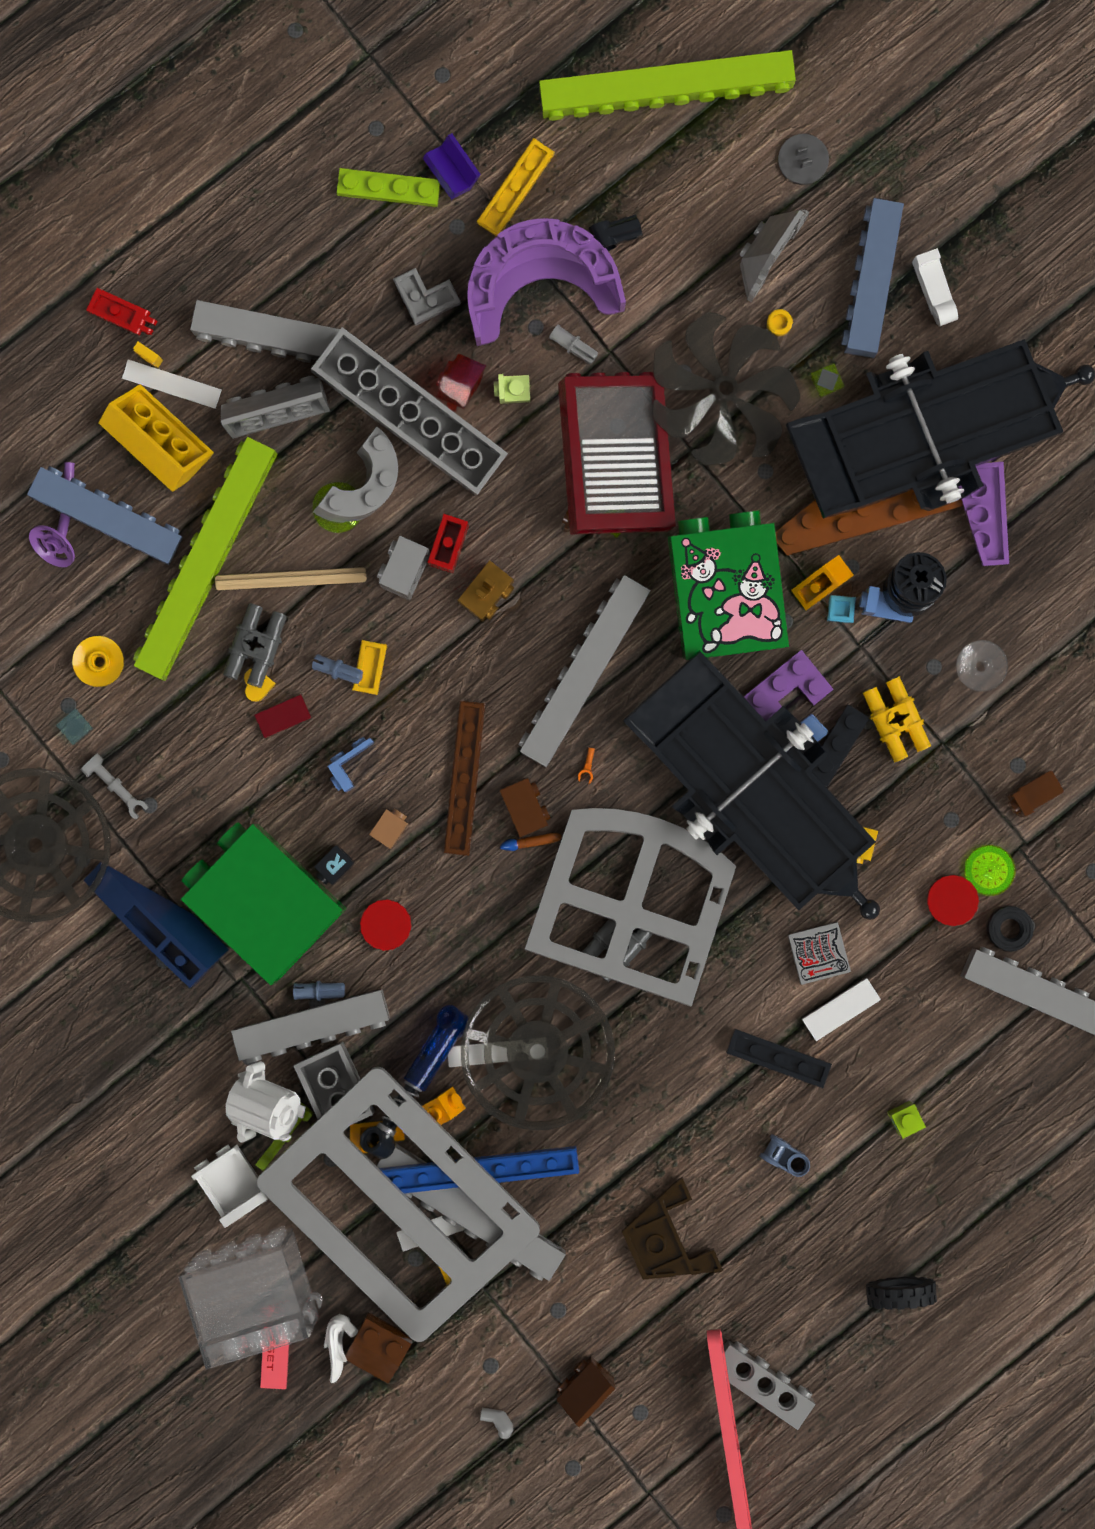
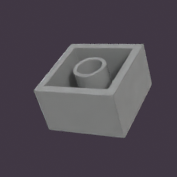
M399 536L398 541H392L388 550L390 559L387 565L382 564L377 578H379V584L382 589L410 601L429 560L430 551L427 547Z

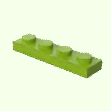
M339 169L337 196L438 207L440 183L437 179Z

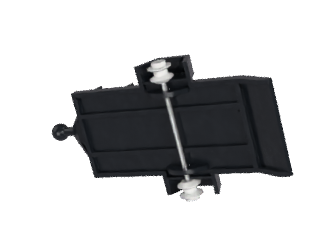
M1025 339L936 371L929 351L923 352L909 364L907 362L910 360V357H904L903 354H899L889 359L890 363L886 366V369L892 370L879 375L873 372L866 373L874 395L825 413L791 421L786 424V427L823 519L862 509L910 490H914L921 509L931 511L964 499L983 487L984 485L976 466L989 461L994 462L997 458L1030 446L1033 448L1038 443L1062 435L1063 429L1054 410L1058 400L1066 387L1076 383L1081 385L1092 383L1095 379V370L1090 365H1081L1074 374L1063 377L1035 363Z
M699 650L623 720L689 790L672 807L686 817L689 824L686 829L696 840L699 837L703 840L706 839L716 855L735 841L798 910L817 894L852 897L860 906L859 910L863 918L873 920L878 917L880 913L879 904L874 900L867 899L858 890L857 859L876 841L831 793L828 787L812 772L829 755L813 737L814 733L805 723L801 724L784 706L766 721Z

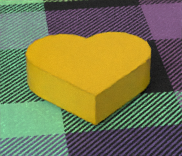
M252 669L246 671L244 675L246 684ZM266 675L261 688L247 684L245 694L249 700L259 702L264 699L276 683Z

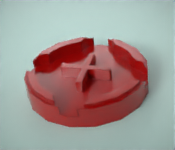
M948 875L941 877L931 886L928 891L927 904L930 913L936 920L944 925L958 926L965 924L973 918L978 909L979 898L976 888L970 881L961 876Z
M389 899L378 900L369 905L364 911L360 922L361 933L365 941L373 948L383 951L393 950L401 946L409 937L412 928L411 917L407 909L400 903Z

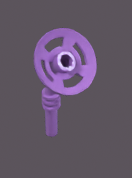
M64 462V479L71 481L72 477L74 478L75 463ZM63 513L60 514L57 531L48 526L38 525L29 533V540L35 552L46 562L57 567H68L75 558L74 550L66 539L70 517ZM41 530H48V531H51V532L45 533V532H42ZM56 553H65L67 558L56 557Z

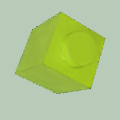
M911 1101L887 1112L901 1138L908 1137L926 1128L915 1104Z

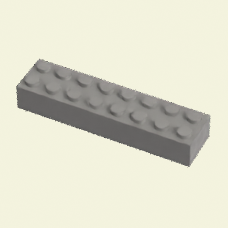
M343 327L311 368L313 374L474 496L478 495L508 454Z

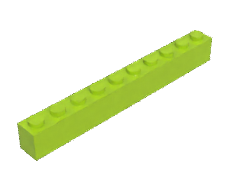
M792 50L540 80L539 89L543 118L555 121L563 119L564 116L568 115L580 118L588 116L589 113L599 112V114L604 115L613 113L614 110L618 109L635 111L643 106L660 108L667 103L685 105L692 100L710 102L717 97L735 99L742 94L760 96L767 91L785 93L794 87L796 78Z
M249 437L246 438L245 442L241 441L235 452L237 458L233 465L229 464L224 474L226 480L222 488L218 487L214 493L213 501L215 503L211 511L207 509L201 521L204 525L200 533L196 532L190 542L192 549L188 556L184 555L179 564L181 571L177 579L173 578L167 589L169 595L166 601H161L156 611L158 617L155 623H151L146 630L144 637L147 640L143 647L137 649L133 660L136 661L135 667L163 681H166L215 582V576L219 574L278 455L274 449Z

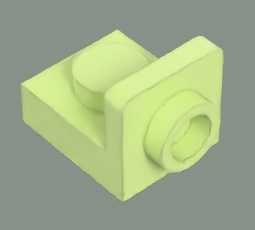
M498 374L499 381H494V397L500 398V404L530 402L529 375L503 376V374Z

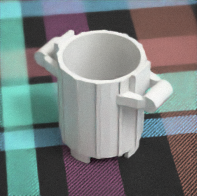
M262 1061L247 1066L246 1071L238 1074L240 1078L229 1091L227 1098L226 1116L232 1121L231 1124L237 1126V1139L239 1142H245L254 1138L256 1132L274 1140L287 1141L291 1138L289 1134L297 1123L298 1117L304 1118L305 1106L301 1105L299 1096L296 1092L265 1080V1064Z

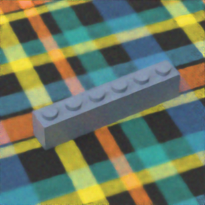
M874 198L870 206L866 205L863 221H867L866 231H861L859 246H863L862 255H857L854 270L859 272L857 280L852 281L850 295L854 296L853 305H848L846 320H850L848 330L844 329L841 345H845L844 353L875 358L878 353L904 203Z
M51 466L47 470L40 467L27 493L30 498L170 565L182 540V536L178 534L179 529L169 524H165L162 527L155 523L156 518L144 512L140 516L132 512V506L122 501L115 504L108 500L110 497L108 494L97 489L93 493L85 489V483L73 477L71 481L61 477L63 474L61 471Z

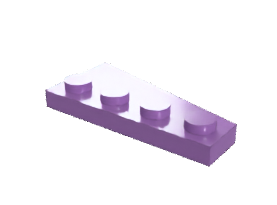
M1004 462L984 463L976 466L984 486L961 500L982 566L1009 564Z

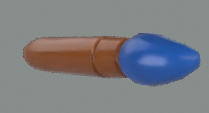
M549 833L518 840L510 839L503 842L500 849L516 851L518 848L551 844L561 840L562 835L559 833Z

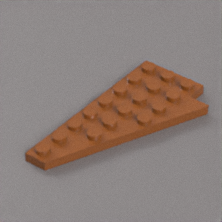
M910 490L862 509L823 519L817 502L814 500L775 532L777 546L785 556H789L963 507L962 500H958L937 509L926 511L921 509L914 490Z

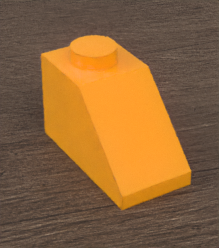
M838 555L791 591L804 609L808 610L853 577L854 574L840 555Z

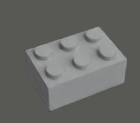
M343 1041L294 1065L295 1071L318 1119L360 1080ZM373 1105L364 1111L352 1124L373 1115L375 1112Z

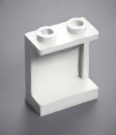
M226 1145L215 1153L217 1155L216 1159L210 1163L206 1159L195 1166L196 1172L191 1176L193 1180L196 1179L218 1211L221 1216L219 1220L224 1228L269 1199L258 1188V1175L238 1145L232 1148Z

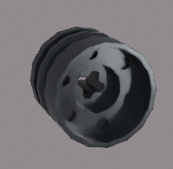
M915 552L907 554L889 572L883 583V595L886 603L893 611L903 616L913 617L923 614L938 600L946 588L947 576L945 569L938 559L928 553Z

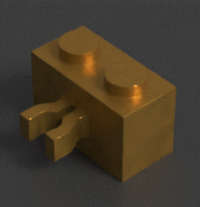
M489 560L458 599V602L482 622L486 617L490 620L499 609L496 606L501 598L506 600L514 590L512 586L514 579Z

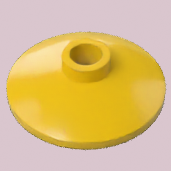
M92 636L83 640L76 647L72 665L75 674L82 682L93 687H103L113 683L120 676L124 666V657L120 647L113 640L104 636ZM102 657L104 659L103 666L98 667L96 665V660Z

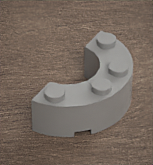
M376 426L357 451L367 469L364 486L354 491H344L332 486L313 513L333 522L359 521L373 514L389 498L397 481L398 461L392 443L381 429Z

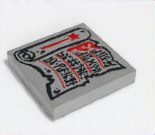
M838 922L788 934L801 985L851 972Z

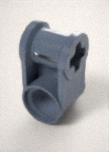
M771 1134L770 1143L764 1153H760L759 1157L793 1176L802 1177L806 1175L810 1169V1161L807 1156L785 1140ZM796 1157L805 1160L804 1167L800 1170L791 1168V1161Z

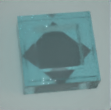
M74 709L56 725L72 745H75L94 729L77 709Z

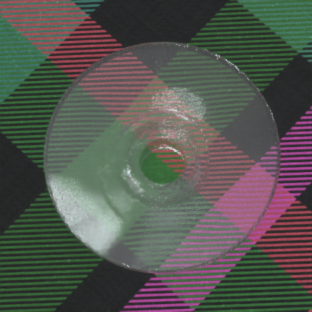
M979 640L968 644L962 649L957 658L956 669L960 680L965 686L972 690L983 692L992 690L1003 682L1007 674L1008 662L1005 653L998 645L990 641ZM978 662L984 664L985 668L983 671L977 670L976 664Z

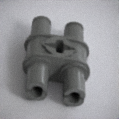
M249 603L242 623L236 626L237 632L233 643L228 648L230 657L223 675L237 680L244 660L252 659L254 665L247 684L261 688L268 668L274 665L273 660L278 646L282 643L280 635L287 616L273 611L266 632H257L256 627L263 608ZM256 640H258V643L263 648H255L254 651H252V648L248 644H255Z
M608 919L597 932L593 933V940L582 952L598 957L604 949L608 950L615 922ZM637 929L632 933L623 960L625 967L630 966V962L642 949L645 950L646 942L653 935L652 933ZM601 976L606 982H610L611 979Z

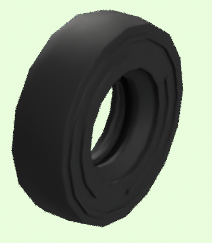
M1004 906L991 914L987 922V934L995 947L1003 951L1015 952L1023 949L1030 942L1033 936L1034 925L1031 917L1023 909L1016 906ZM1007 919H1014L1019 924L1020 931L1015 938H1005L1001 933V925Z

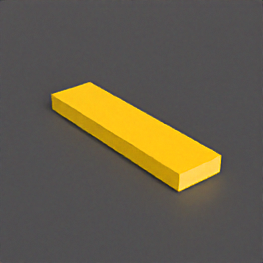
M533 138L477 220V224L495 236L502 232L555 152Z

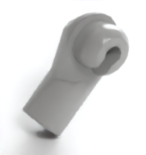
M482 1407L480 1420L493 1422L498 1430L499 1437L508 1439L514 1429L513 1423L506 1412Z

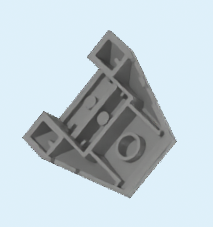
M805 209L770 216L766 223L760 222L754 232V235L757 237L752 244L747 242L740 253V256L743 257L740 268L748 301H753L765 283L770 268L790 238L794 239L806 221L809 211Z

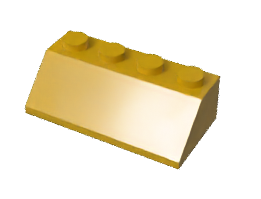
M141 384L110 402L99 421V424L172 492L187 483L214 454L206 444Z

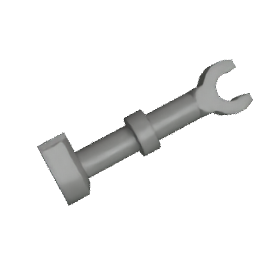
M97 753L80 770L87 777L95 772L108 785L107 789L111 793L114 791L129 807L130 816L138 819L139 815L134 810L135 806L141 805L147 810L149 808L148 804L143 800H137L121 785L122 781L119 778L115 779L101 765L103 758Z

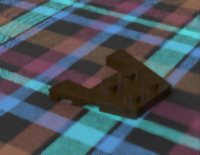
M683 1177L676 1180L622 1230L643 1280L676 1277L677 1275H698L709 1272L720 1273L723 1271L714 1248L688 1258L668 1213V1210L692 1200Z

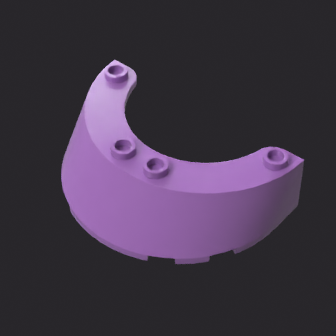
M558 219L527 220L510 226L497 234V237L484 247L477 257L468 283V307L476 345L481 346L492 343L499 337L501 317L508 301L519 289L537 280L560 279L570 282L587 293L601 313L611 315L624 312L626 300L620 276L608 250L585 229L577 225L574 226L561 222Z

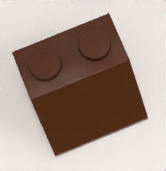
M368 1312L345 1357L348 1362L389 1383L410 1348L412 1339L405 1332Z
M592 1356L587 1361L582 1359L574 1368L576 1373L569 1380L565 1378L556 1388L558 1391L556 1393V1400L579 1428L615 1390L614 1377Z

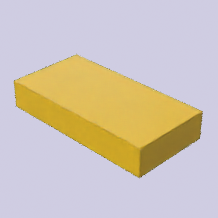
M361 641L356 668L363 671V677L359 684L353 683V691L378 695L387 650L386 644Z

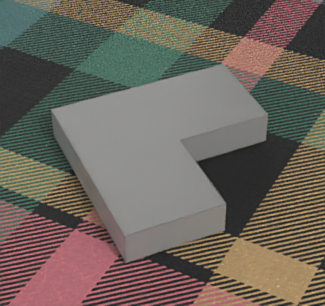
M416 268L393 278L415 326L461 304L450 279L426 290Z

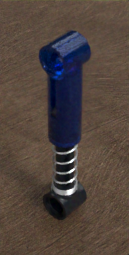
M446 1005L438 1012L436 1027L403 1078L406 1084L404 1089L413 1098L419 1097V1091H426L457 1039L466 1035L470 1030V1017L453 1005ZM400 1094L397 1099H393L398 1105L405 1101ZM387 1115L382 1117L383 1121L378 1123L377 1127L366 1129L360 1138L361 1148L379 1159L390 1157L395 1149L394 1135L397 1132V1125Z

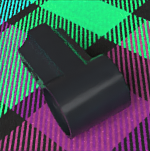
M636 214L613 222L608 220L601 221L588 228L594 238L608 251L616 248L618 244L643 236Z

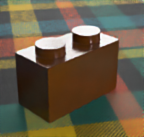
M527 778L500 790L519 837L548 826L547 820L551 818L546 806H540L536 797L541 794L535 781L530 783Z

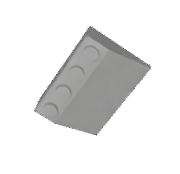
M308 376L300 379V383L290 385V383L277 385L275 387L276 390L273 391L258 390L251 393V397L230 398L226 400L227 404L221 405L222 426L234 439L329 412L330 409L321 379L319 377L315 378V376Z

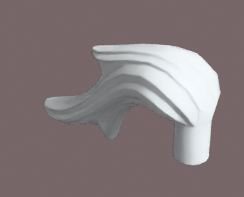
M338 1314L330 1319L324 1342V1348H329L331 1383L339 1379L343 1370V1363L347 1361L342 1342L344 1332L351 1338L358 1333L357 1328L350 1322V1318L342 1314Z

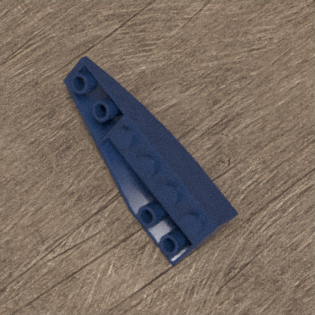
M100 862L84 879V882L108 908L189 988L194 987L230 950L194 914L104 862Z

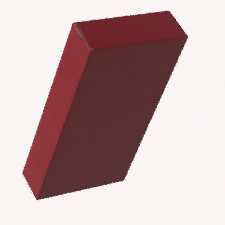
M298 695L254 715L265 739L312 718L302 695Z

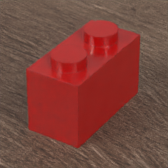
M443 514L428 560L429 566L452 574L454 573L469 528L468 521Z

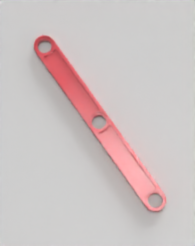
M721 1329L707 1330L709 1356L737 1529H752Z

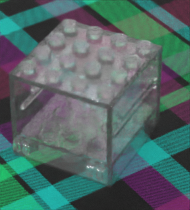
M285 1226L270 1230V1234L261 1237L260 1234H255L245 1238L246 1241L238 1245L233 1241L221 1245V1249L212 1252L211 1249L196 1253L192 1261L188 1262V1266L184 1267V1271L178 1276L206 1370L309 1338L319 1318L314 1299L317 1301L318 1308H321L323 1298L321 1294L317 1292L312 1293L293 1228L286 1230Z

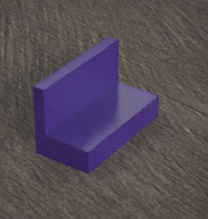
M452 133L446 137L441 146L427 152L423 157V160L451 200L470 191L481 175Z

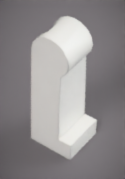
M938 248L917 255L912 264L930 312L933 314L936 324L942 326L958 320V312L940 263L941 257Z

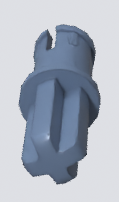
M317 654L314 659L318 660L319 663L314 661L312 663L313 670L332 675L333 679L340 678L354 684H359L363 677L361 669L343 664L342 660L335 661Z
M321 981L308 984L294 983V1000L317 999V1001H321V998H343L345 996V984L321 983Z

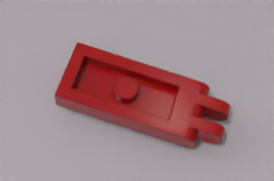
M96 288L86 309L88 313L139 336L142 332L152 335L153 330L146 327L145 324L148 323L156 326L158 322L149 317L151 312L99 288Z

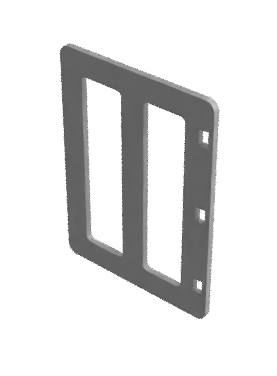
M374 1067L269 1165L257 1179L258 1188L416 1342L426 1340L526 1248L540 1232L539 1223L381 1067ZM393 1089L405 1099L400 1105L389 1096ZM371 1105H377L503 1230V1234L476 1259H470L345 1136L344 1130ZM450 1146L462 1156L457 1161L446 1152ZM319 1154H326L451 1278L452 1281L424 1307H417L293 1185L292 1179ZM507 1202L518 1212L513 1218L503 1209Z

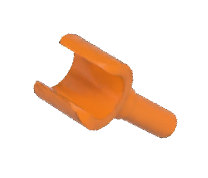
M589 747L584 768L578 773L579 782L581 774L584 772L590 774L588 784L593 780L591 764L595 751L594 748Z

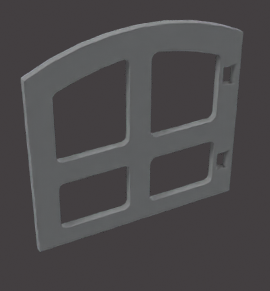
M590 808L572 810L525 950L691 1007L736 865L722 853L716 855L705 840L700 837L696 840L686 829L660 818L619 809ZM610 831L642 836V847L624 900L618 901L569 883V877L585 832ZM663 844L691 858L712 875L698 923L695 926L647 911L642 907L660 847ZM713 887L722 889L718 903L710 901ZM561 904H568L615 922L614 932L604 958H598L559 945L550 940V934ZM634 929H641L687 945L689 950L678 983L674 984L623 965ZM689 962L698 964L694 978L685 975Z

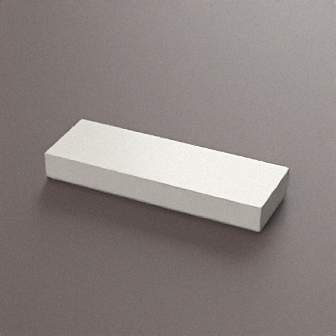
M865 978L802 1018V1021L815 1041H818L881 999L869 980Z

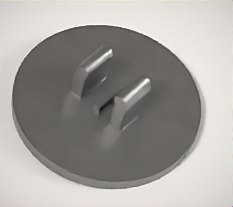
M798 134L790 137L782 145L778 156V164L782 174L789 181L799 185H808L818 181L824 175L829 164V154L824 143L817 137L810 134Z

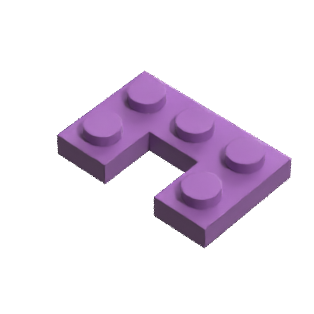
M801 650L746 694L744 698L767 721L782 707L778 701L796 687L799 688L812 706L834 689Z

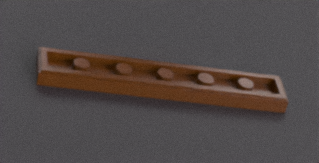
M460 701L444 853L470 855L485 703Z

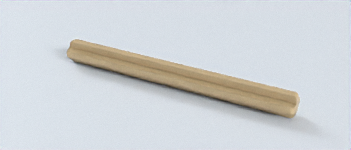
M364 567L217 575L215 576L216 590L362 583L367 580V572Z

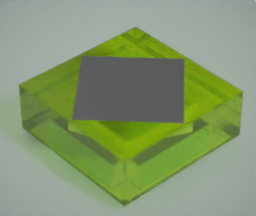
M834 363L810 374L820 398L844 388Z

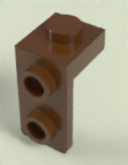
M1048 771L1008 794L1007 797L1010 800L1008 805L1015 815L1027 817L1034 813V809L1062 794L1064 790L1053 771Z

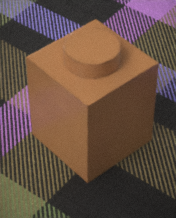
M395 808L392 812L386 809L369 835L389 849H392L409 825V823L404 821L407 816Z

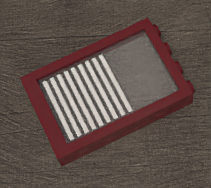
M601 372L590 374V376H581L580 373L566 374V377L558 383L570 535L668 532L676 527L663 375L654 376L653 372H643L639 376H630L628 372L616 373L615 376H606L605 373Z

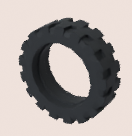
M892 1277L870 1281L866 1284L867 1305L869 1307L885 1308L887 1310L897 1308V1310L905 1308L926 1307L937 1302L936 1282L931 1278Z

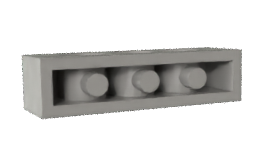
M727 1340L724 1345L729 1383L798 1430L815 1406V1402L811 1398L813 1394L802 1385H799L798 1388L790 1383L791 1378L782 1371L778 1370L777 1373L768 1368L770 1364L757 1355L754 1358L747 1353L749 1349L740 1342L736 1341L733 1344ZM742 1362L748 1363L750 1365L749 1370L745 1373L737 1372L736 1367ZM767 1377L771 1379V1383L768 1387L761 1388L757 1385L759 1379ZM784 1392H789L792 1394L791 1400L786 1403L780 1402L779 1396Z

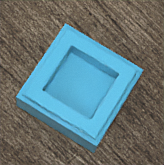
M830 595L827 621L854 623L856 597Z

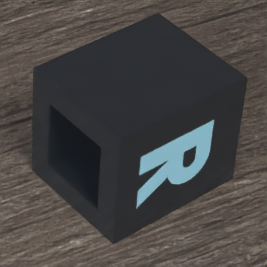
M335 845L315 866L318 870L315 875L325 885L329 882L335 885L356 862L339 845Z

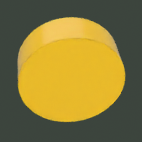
M774 310L768 316L767 329L775 336L786 335L792 327L793 320L786 310Z

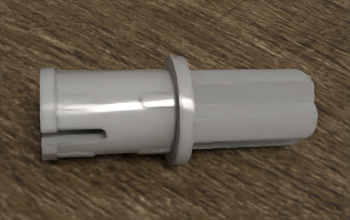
M557 325L549 336V339L567 349L568 354L573 353L587 364H592L597 358V351L579 340L580 336H573L560 327V325Z

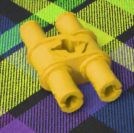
M900 676L886 682L895 702L893 704L894 707L890 709L885 707L877 687L863 693L872 713L870 720L873 719L881 737L880 741L886 743L894 763L908 757L899 737L901 735L900 732L904 730L909 732L917 752L931 747L922 726L924 720H921L913 702L914 698L908 696ZM895 715H905V717L903 718V720L899 722V724H889V722L892 721L891 719H893Z

